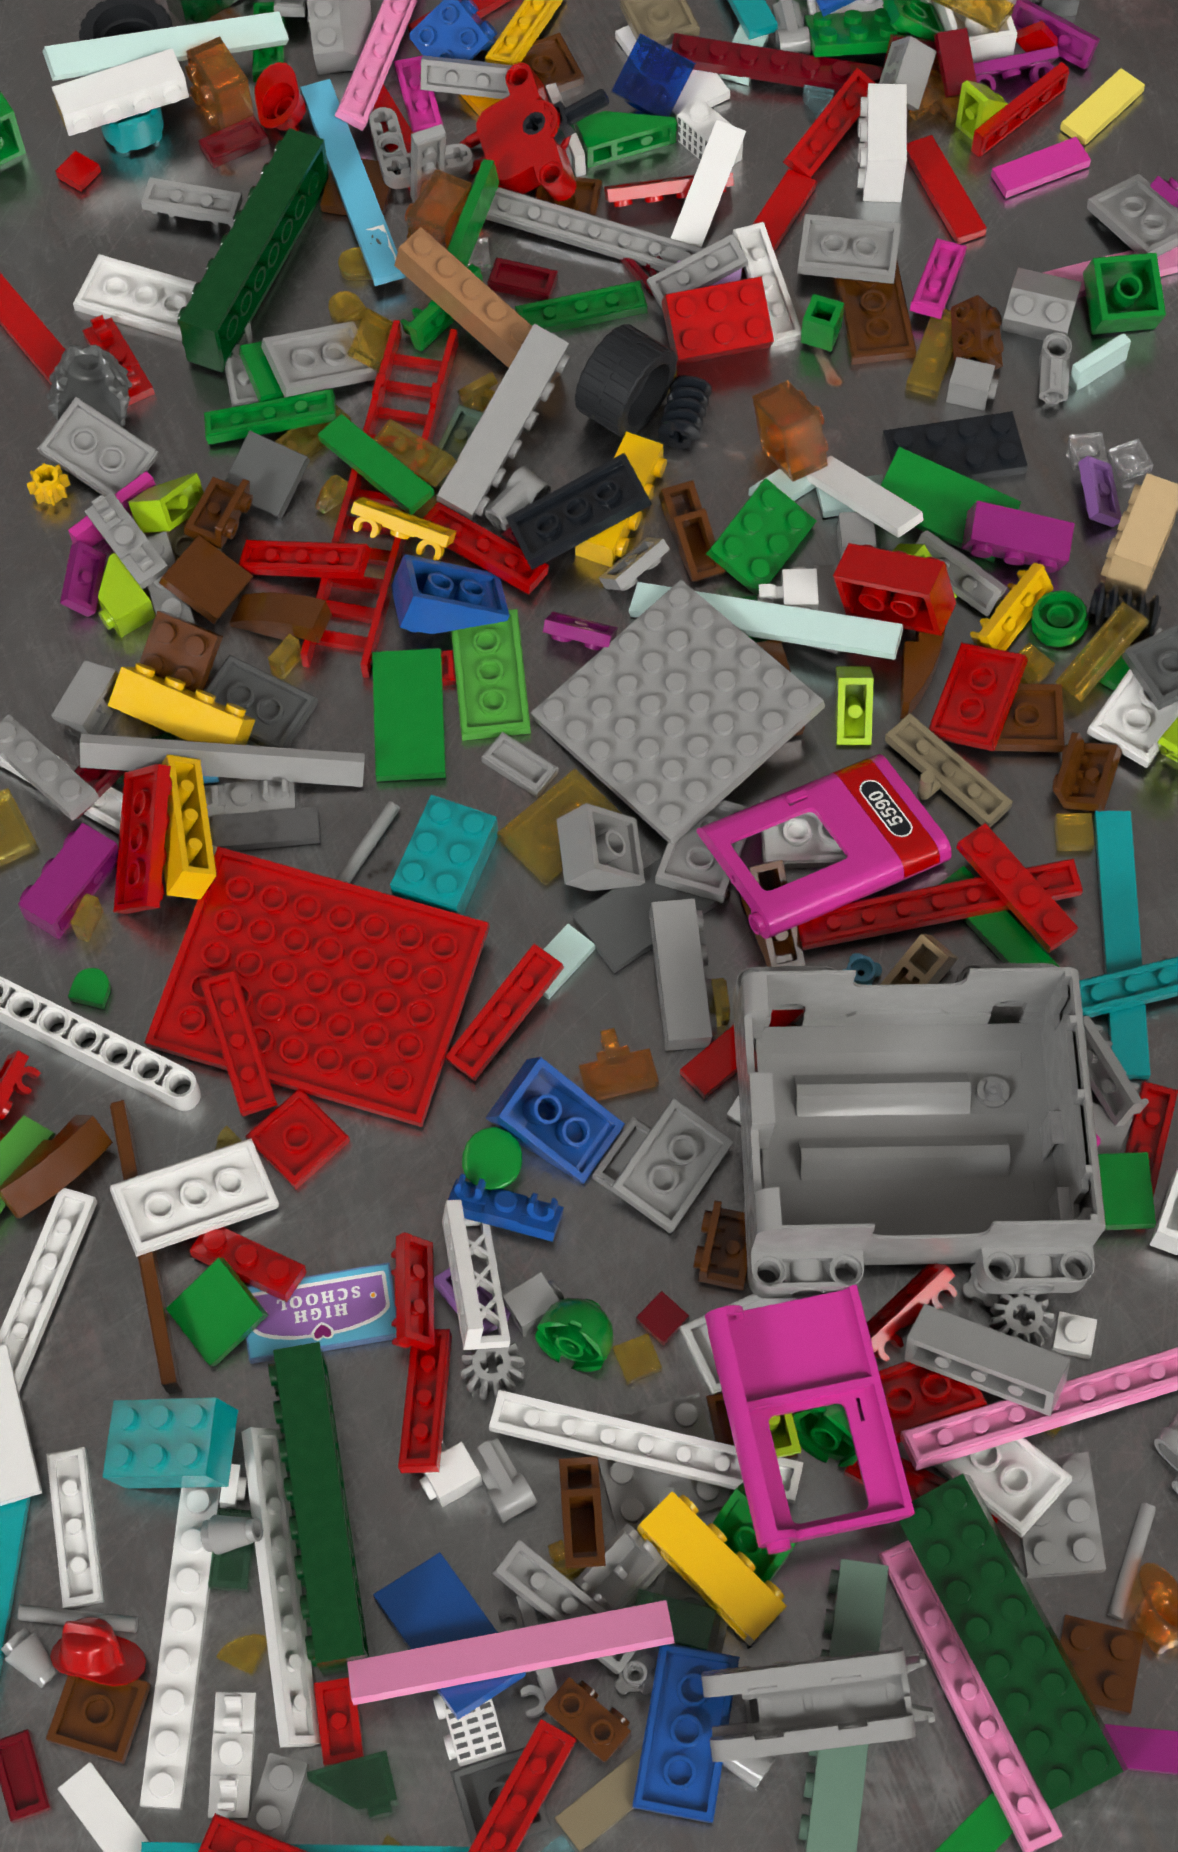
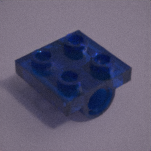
M640 33L611 93L624 99L628 105L644 114L669 117L696 63Z

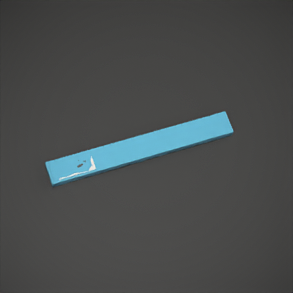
M327 79L300 87L301 95L305 100L306 108L317 137L324 139L328 166L374 286L405 278V275L394 266L398 252L349 126L346 122L334 116L340 103L331 80Z

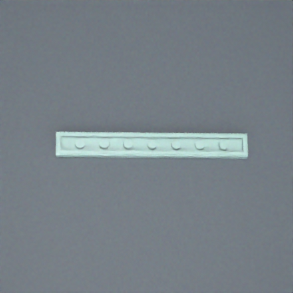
M277 11L44 47L43 54L52 81L87 76L168 49H173L178 61L286 45L289 38L280 12Z
M637 582L629 608L630 617L638 618L672 587ZM695 591L742 632L751 637L895 660L903 633V624Z

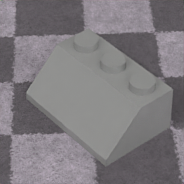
M307 0L317 75L353 71L373 25L370 0Z

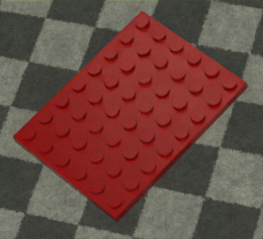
M218 846L214 855L217 876L202 898L197 900L144 1041L145 1045L152 1049L227 1070L200 980L235 969L272 1084L293 1090H301L306 1094L422 1127L490 928L489 922Z

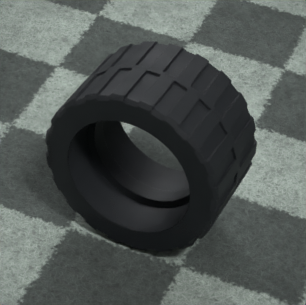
M105 0L99 2L93 9L87 12L85 19L82 20L80 25L79 38L80 41L170 28L173 25L170 15L166 13V9L162 5L157 4L155 0Z
M623 324L620 327L614 328L597 345L582 370L576 387V408L579 412L619 437L624 438L626 431L636 434L649 423L668 394L677 369L675 352L630 324Z

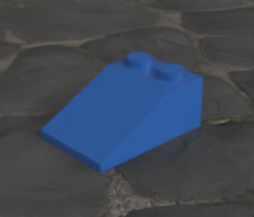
M404 554L391 584L399 627L411 632L436 634L508 621L510 616L501 579L488 571Z
M542 1057L530 1058L524 1062L485 1117L497 1128L508 1131L518 1140L520 1145L581 1184L585 1183L625 1125Z

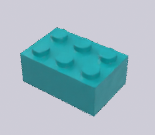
M431 794L390 883L392 895L464 915L499 836L497 817Z
M216 1397L114 1400L102 1477L126 1489L229 1487L238 1409Z

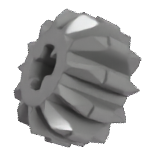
M1001 1294L999 1297L1000 1303H993L990 1309L994 1317L990 1318L989 1327L999 1329L998 1331L1001 1333L1019 1337L1025 1342L1042 1348L1044 1345L1043 1337L1050 1338L1053 1333V1329L1048 1324L1054 1321L1055 1315L1045 1311L1049 1305L1048 1299L1036 1302L1035 1298L1037 1295L1025 1297L1023 1294H1013L1012 1297L1010 1294ZM1016 1315H1022L1023 1321H1028L1027 1326H1022L1021 1321L1015 1319Z
M512 1343L509 1347L474 1349L471 1350L473 1354H462L461 1362L466 1367L460 1370L462 1379H470L466 1385L467 1390L473 1392L480 1388L479 1395L480 1399L486 1400L490 1391H494L495 1398H497L498 1390L503 1388L508 1392L514 1393L516 1386L513 1381H523L524 1372L518 1368L525 1365V1360L523 1356L516 1355L518 1345ZM496 1361L497 1372L489 1373L488 1363Z

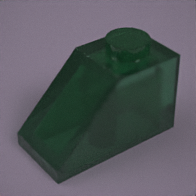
M386 1750L307 1772L308 1781L312 1786L360 1815L368 1814L369 1819L390 1815L393 1813L392 1807L400 1805L390 1757Z

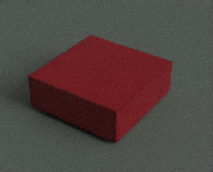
M663 1291L636 1317V1322L663 1346L680 1330V1326L689 1320V1315Z

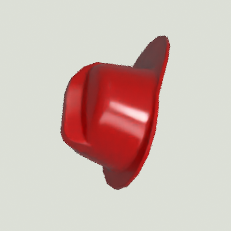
M277 62L271 64L263 70L255 86V101L260 124L265 128H276L281 131H287L289 128L299 131V122L306 113V103L299 91L296 74L287 63Z
M85 1617L76 1621H66L63 1627L62 1638L52 1647L50 1654L53 1667L60 1673L109 1686L127 1685L137 1680L144 1672L146 1665L144 1652L138 1645L125 1638L116 1636L112 1626L104 1619L98 1617Z

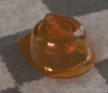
M1145 1563L1140 1567L1138 1573L1144 1596L1136 1609L1134 1619L1144 1634L1152 1652L1162 1654L1166 1650L1178 1646V1583L1164 1568L1155 1563Z

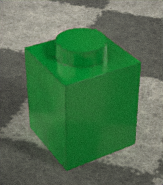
M813 294L803 317L801 343L832 352L842 327L844 303Z

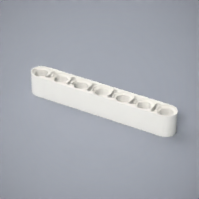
M0 976V993H3L0 997L1 1023L176 1110L188 1111L195 1108L199 1103L201 1091L193 1072ZM34 1008L29 1015L19 1016L23 1009ZM64 1023V1027L57 1032L50 1031L53 1025ZM88 1038L96 1039L91 1046L80 1047L84 1040ZM121 1053L127 1054L123 1061L119 1063L111 1062L114 1056ZM150 1069L159 1070L154 1077L143 1078V1074ZM183 1084L190 1085V1089L183 1094L174 1093L178 1086Z

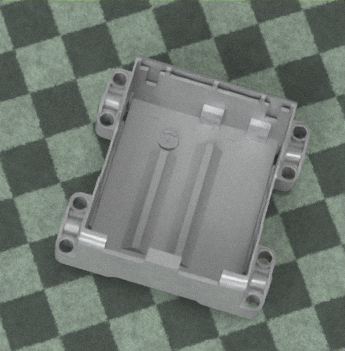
M1049 963L971 964L961 969L955 983L901 985L857 984L854 982L856 970H836L829 966L788 965L780 967H749L740 971L733 990V1014L739 1086L748 1283L755 1295L766 1299H802L841 1291L856 1284L858 1288L864 1274V1265L976 1263L979 1285L983 1290L992 1294L1038 1295L1045 1293H1073L1085 1286L1094 1273L1095 1268L1093 1245L1105 1230L1106 1223L1079 973L1077 969L1057 967ZM993 1007H1023V1014L1018 1023L988 1024ZM803 1009L801 1026L769 1027L772 1010ZM1065 1265H1076L1081 1270L1082 1277L1070 1275ZM989 1266L1001 1267L1005 1271L1006 1278L999 1279L994 1277L989 1271ZM840 1268L847 1269L852 1273L854 1279L849 1282L842 1281L836 1276L835 1270ZM770 1270L776 1275L777 1281L765 1283L758 1277V1272Z

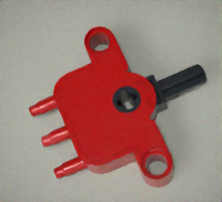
M519 62L510 67L505 77L510 95L486 108L478 117L476 123L477 131L466 136L459 143L469 148L481 144L484 156L473 161V168L469 174L473 175L478 172L483 159L494 160L499 178L498 187L525 194L542 185L554 200H568L575 193L577 187L565 150L569 145L571 135L576 133L573 124L608 106L609 98L603 89H599L568 107H565L561 101L553 105L549 102L542 81L528 64Z

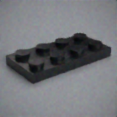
M1013 411L883 430L882 439L889 467L898 448L901 447L975 481L1026 474L1028 465Z
M622 453L509 515L506 519L528 564L533 570L652 505L626 454Z

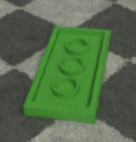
M518 609L508 610L510 615L508 621L451 631L462 741L495 738L501 732L508 736L531 734Z

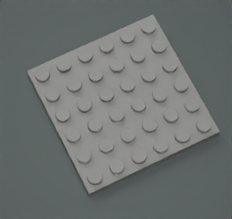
M680 580L610 642L609 647H604L531 712L533 720L664 839L673 844L824 709L825 704L824 700L685 582Z

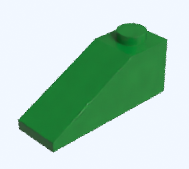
M602 111L591 114L575 123V131L585 152L587 168L676 143L677 122L675 117Z

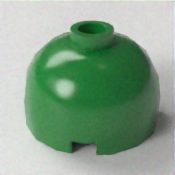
M565 1298L554 1303L540 1320L535 1334V1339L540 1348L551 1359L559 1363L560 1357L563 1356L576 1362L571 1369L582 1372L599 1370L608 1357L613 1345L612 1323L601 1309V1306L591 1299Z
M832 1404L794 1413L793 1420L799 1444L807 1453L825 1463L829 1459L828 1457L840 1460L837 1466L841 1467L855 1464L857 1456L846 1412L842 1405Z

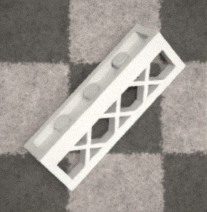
M446 1200L442 1225L463 1350L509 1347L510 1335L490 1225L465 1219L461 1200ZM467 1226H480L481 1236L475 1242L468 1239ZM473 1254L487 1263V1267L481 1274L473 1270L471 1259ZM478 1286L492 1294L493 1299L486 1307L479 1303ZM484 1318L498 1327L499 1335L482 1336L484 1329L482 1321Z

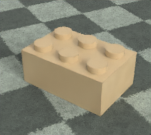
M1148 473L1142 486L1135 484L1128 502L1129 506L1121 517L1117 535L1111 541L1106 555L1107 559L1101 575L1106 577L1105 590L1107 592L1110 591L1114 584L1118 585L1119 596H1122L1127 588H1131L1134 600L1141 591L1146 593L1178 512V484Z

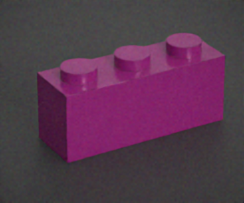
M977 500L967 511L961 549L971 551L972 555L980 558H989L991 556L1002 558L1005 563L1010 565L1043 564L1047 573L1059 571L1069 562L1075 523Z
M84 823L76 831L69 833L64 840L63 848L55 858H51L45 863L40 877L21 894L18 906L24 918L59 940L117 866V843Z

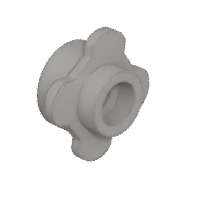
M976 1264L973 1265L971 1268L972 1276L969 1282L963 1285V1294L967 1298H972L974 1301L984 1304L986 1307H992L993 1303H998V1294L988 1293L982 1289L977 1279ZM990 1271L996 1278H1006L1001 1272L993 1273Z
M644 1655L641 1658L632 1657L619 1674V1679L615 1682L616 1690L622 1695L628 1692L641 1693L644 1696L650 1695L653 1687V1681L651 1680L652 1670L656 1666L654 1658L650 1655ZM633 1671L639 1672L638 1678L632 1677Z

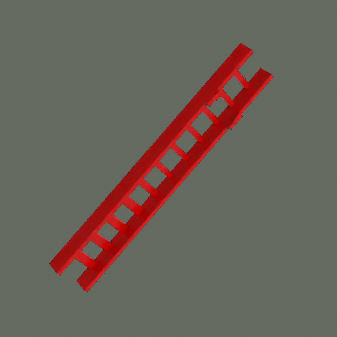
M393 320L381 367L373 387L372 399L363 431L382 447L417 453L414 467L410 470L421 478L426 468L457 352L458 334L456 329L450 330L442 361L397 354L402 332L400 320ZM393 365L439 372L437 382H433L432 387L391 381L390 376ZM386 391L430 398L428 415L382 407ZM378 419L423 425L424 430L421 441L376 435L375 430ZM353 468L331 543H344L348 529L353 530V524L358 517H353L351 510L354 501L364 497L387 506L399 507L383 493L359 489L363 476ZM363 522L360 531L371 533V524ZM381 524V532L379 534L393 536L390 534L391 529L383 527ZM395 537L391 551L370 547L371 553L368 563L387 566L383 579L363 576V579L321 578L316 598L326 600L332 614L331 617L371 623L368 637L325 630L319 643L304 639L300 653L303 667L310 668L315 646L322 645L363 652L360 664L362 676L370 677L373 666L372 652L377 651L392 595L391 584L399 568L406 539ZM336 587L377 594L379 597L376 608L328 600L331 589Z

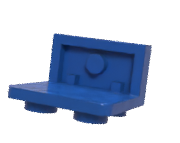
M443 0L410 32L409 37L424 56L472 60L481 50L489 52L497 40L495 36L498 33L487 20L482 21L476 14L479 9L472 0Z

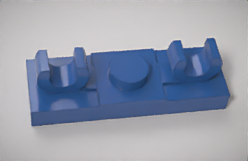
M460 1174L459 1178H456L448 1200H461L465 1219L553 1242L564 1207L558 1205L556 1198H552L551 1203L537 1200V1193H533L528 1198L526 1195L503 1189L487 1190L485 1189L486 1182L484 1179H480L476 1186L471 1182L465 1181V1174Z

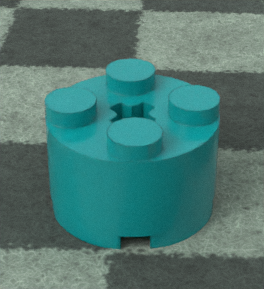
M161 107L118 120L114 123L102 125L101 130L104 138L120 153H127L130 150H138L158 143L162 139L164 126Z

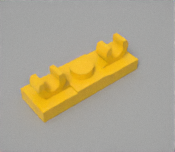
M364 497L354 501L351 510L352 514L360 516L353 524L355 532H359L362 529L363 522H369L372 526L370 537L375 538L381 532L382 524L383 527L391 529L390 534L401 539L418 537L423 539L416 548L418 555L424 553L426 545H432L435 549L433 560L436 561L442 558L444 547L446 548L454 542L457 532Z
M1033 563L1027 571L1020 570L1017 572L1020 581L1017 584L1009 583L1007 587L1010 592L995 609L990 619L982 618L979 621L982 630L979 633L971 631L970 636L975 645L1007 650L1031 619L1033 607L1038 599L1054 589L1043 564Z

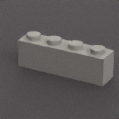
M695 898L652 902L649 920L665 1051L705 1048L710 1045L712 1035H717V1020L715 1013L709 1014L708 1000L713 999L711 979H705L703 966H708V950L706 944H700L699 932L704 931L702 910H696Z
M927 1304L923 1305L907 1337L905 1361L977 1387L980 1390L1051 1416L1065 1386L1070 1358L1062 1356L1054 1350H1046L1025 1342L1019 1337L1006 1335L988 1328L982 1323L969 1321L953 1315L945 1309L935 1308Z

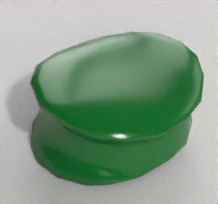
M1052 591L1046 593L1038 599L1033 607L1032 631L1037 639L1046 646L1064 647L1071 645L1087 629L1089 619L1086 621L1087 607L1081 598L1071 592Z
M497 1127L484 1128L473 1134L466 1143L462 1154V1167L467 1179L476 1186L480 1179H484L486 1182L485 1189L487 1190L504 1189L514 1183L522 1166V1151L518 1140L508 1131Z

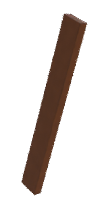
M124 1100L113 1102L110 1105L123 1180H127L142 1174L130 1112ZM155 1250L138 1256L161 1384L170 1395L182 1392V1386Z

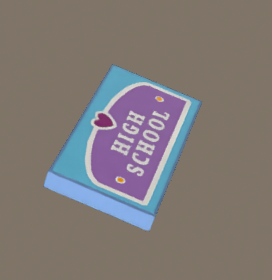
M389 1262L306 1276L302 1279L288 1302L282 1301L253 1286L247 1287L269 1315L246 1337L250 1364L274 1360L273 1350L320 1342L324 1352L396 1338V1327L392 1326V1321L396 1318L395 1293Z

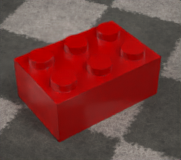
M762 276L666 294L661 301L670 349L675 352L677 357L676 365L769 348L774 342Z
M848 543L833 574L845 613L849 616L903 624L905 629L942 636L956 605L946 564L944 561L934 557L924 558L909 555L903 551L893 552L878 549L867 544L857 545Z

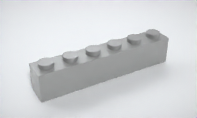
M536 324L533 325L438 492L436 503L439 502L471 521L475 514L482 516L484 509L490 502V498L486 497L492 485L496 488L499 486L507 471L502 468L508 457L511 459L515 458L523 443L518 439L524 428L530 431L539 414L534 411L540 400L543 402L547 401L555 386L551 383L553 376L556 372L562 374L571 356L566 354L569 347L568 342Z

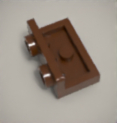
M979 295L952 306L953 359L956 361V357L964 359L975 357L982 363L995 365V370L1003 367L1002 352L1004 351V345L1000 333L1002 317L998 309L992 307Z
M212 477L184 527V535L194 539L200 535L214 547L222 549L228 538L233 539L241 513L246 514L251 507L253 495L250 494V481L243 478L240 485L236 486Z
M1071 733L1069 743L1063 748V762L1059 774H1056L1053 780V792L1057 795L1064 809L1104 812L1122 754L1118 745L1085 743L1080 733Z
M715 1200L713 1210H705L701 1232L707 1233L705 1247L697 1246L693 1268L700 1269L699 1282L743 1291L748 1270L745 1213L722 1208V1201Z
M568 1677L545 1705V1712L602 1762H607L617 1749L622 1750L631 1739V1730L628 1728L630 1722L614 1707H611L608 1711L597 1701L599 1698L598 1693L586 1682L581 1680L577 1684L572 1678Z

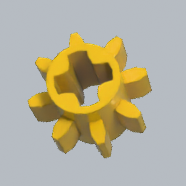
M42 463L35 471H30L32 481L27 483L29 493L35 495L38 504L45 502L54 506L62 498L68 497L65 487L71 484L68 475L62 473L59 464L54 467Z

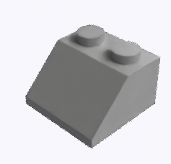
M1018 268L1004 313L1002 331L1044 340L1047 335L1056 332L1068 336L1082 282Z
M585 803L557 819L563 875L566 885L588 891L640 886L645 883L636 818Z

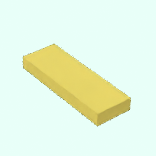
M1120 68L1061 122L1060 130L1071 138L1077 137L1081 145H1087L1144 92L1145 84Z

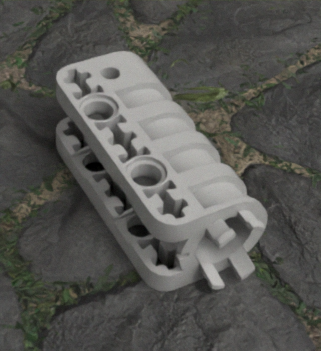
M897 1647V1649L863 1651L856 1652L854 1655L838 1657H815L814 1660L798 1662H775L774 1665L758 1667L744 1666L704 1671L701 1674L704 1697L742 1694V1699L745 1700L748 1719V1722L712 1726V1737L709 1739L712 1761H735L915 1737L914 1722L928 1720L929 1723L935 1722L933 1708L911 1704L907 1673L927 1665L925 1652L918 1651V1654L904 1656L903 1647Z

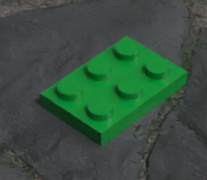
M884 8L864 12L847 10L844 13H833L824 17L821 12H817L814 15H804V26H807L809 29L811 49L814 57L887 53L891 34L906 36L905 33H900L891 26L890 17Z
M765 478L706 552V555L758 597L759 585L769 584L817 520Z

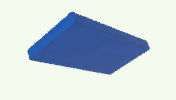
M440 1552L373 1594L375 1602L408 1650L498 1633ZM523 1672L436 1690L455 1718L459 1720L525 1677L526 1673Z
M675 1644L659 1646L632 1808L713 1823L723 1762L712 1761L709 1739L712 1737V1726L729 1724L733 1695L704 1697L701 1674L704 1671L738 1667L740 1657Z

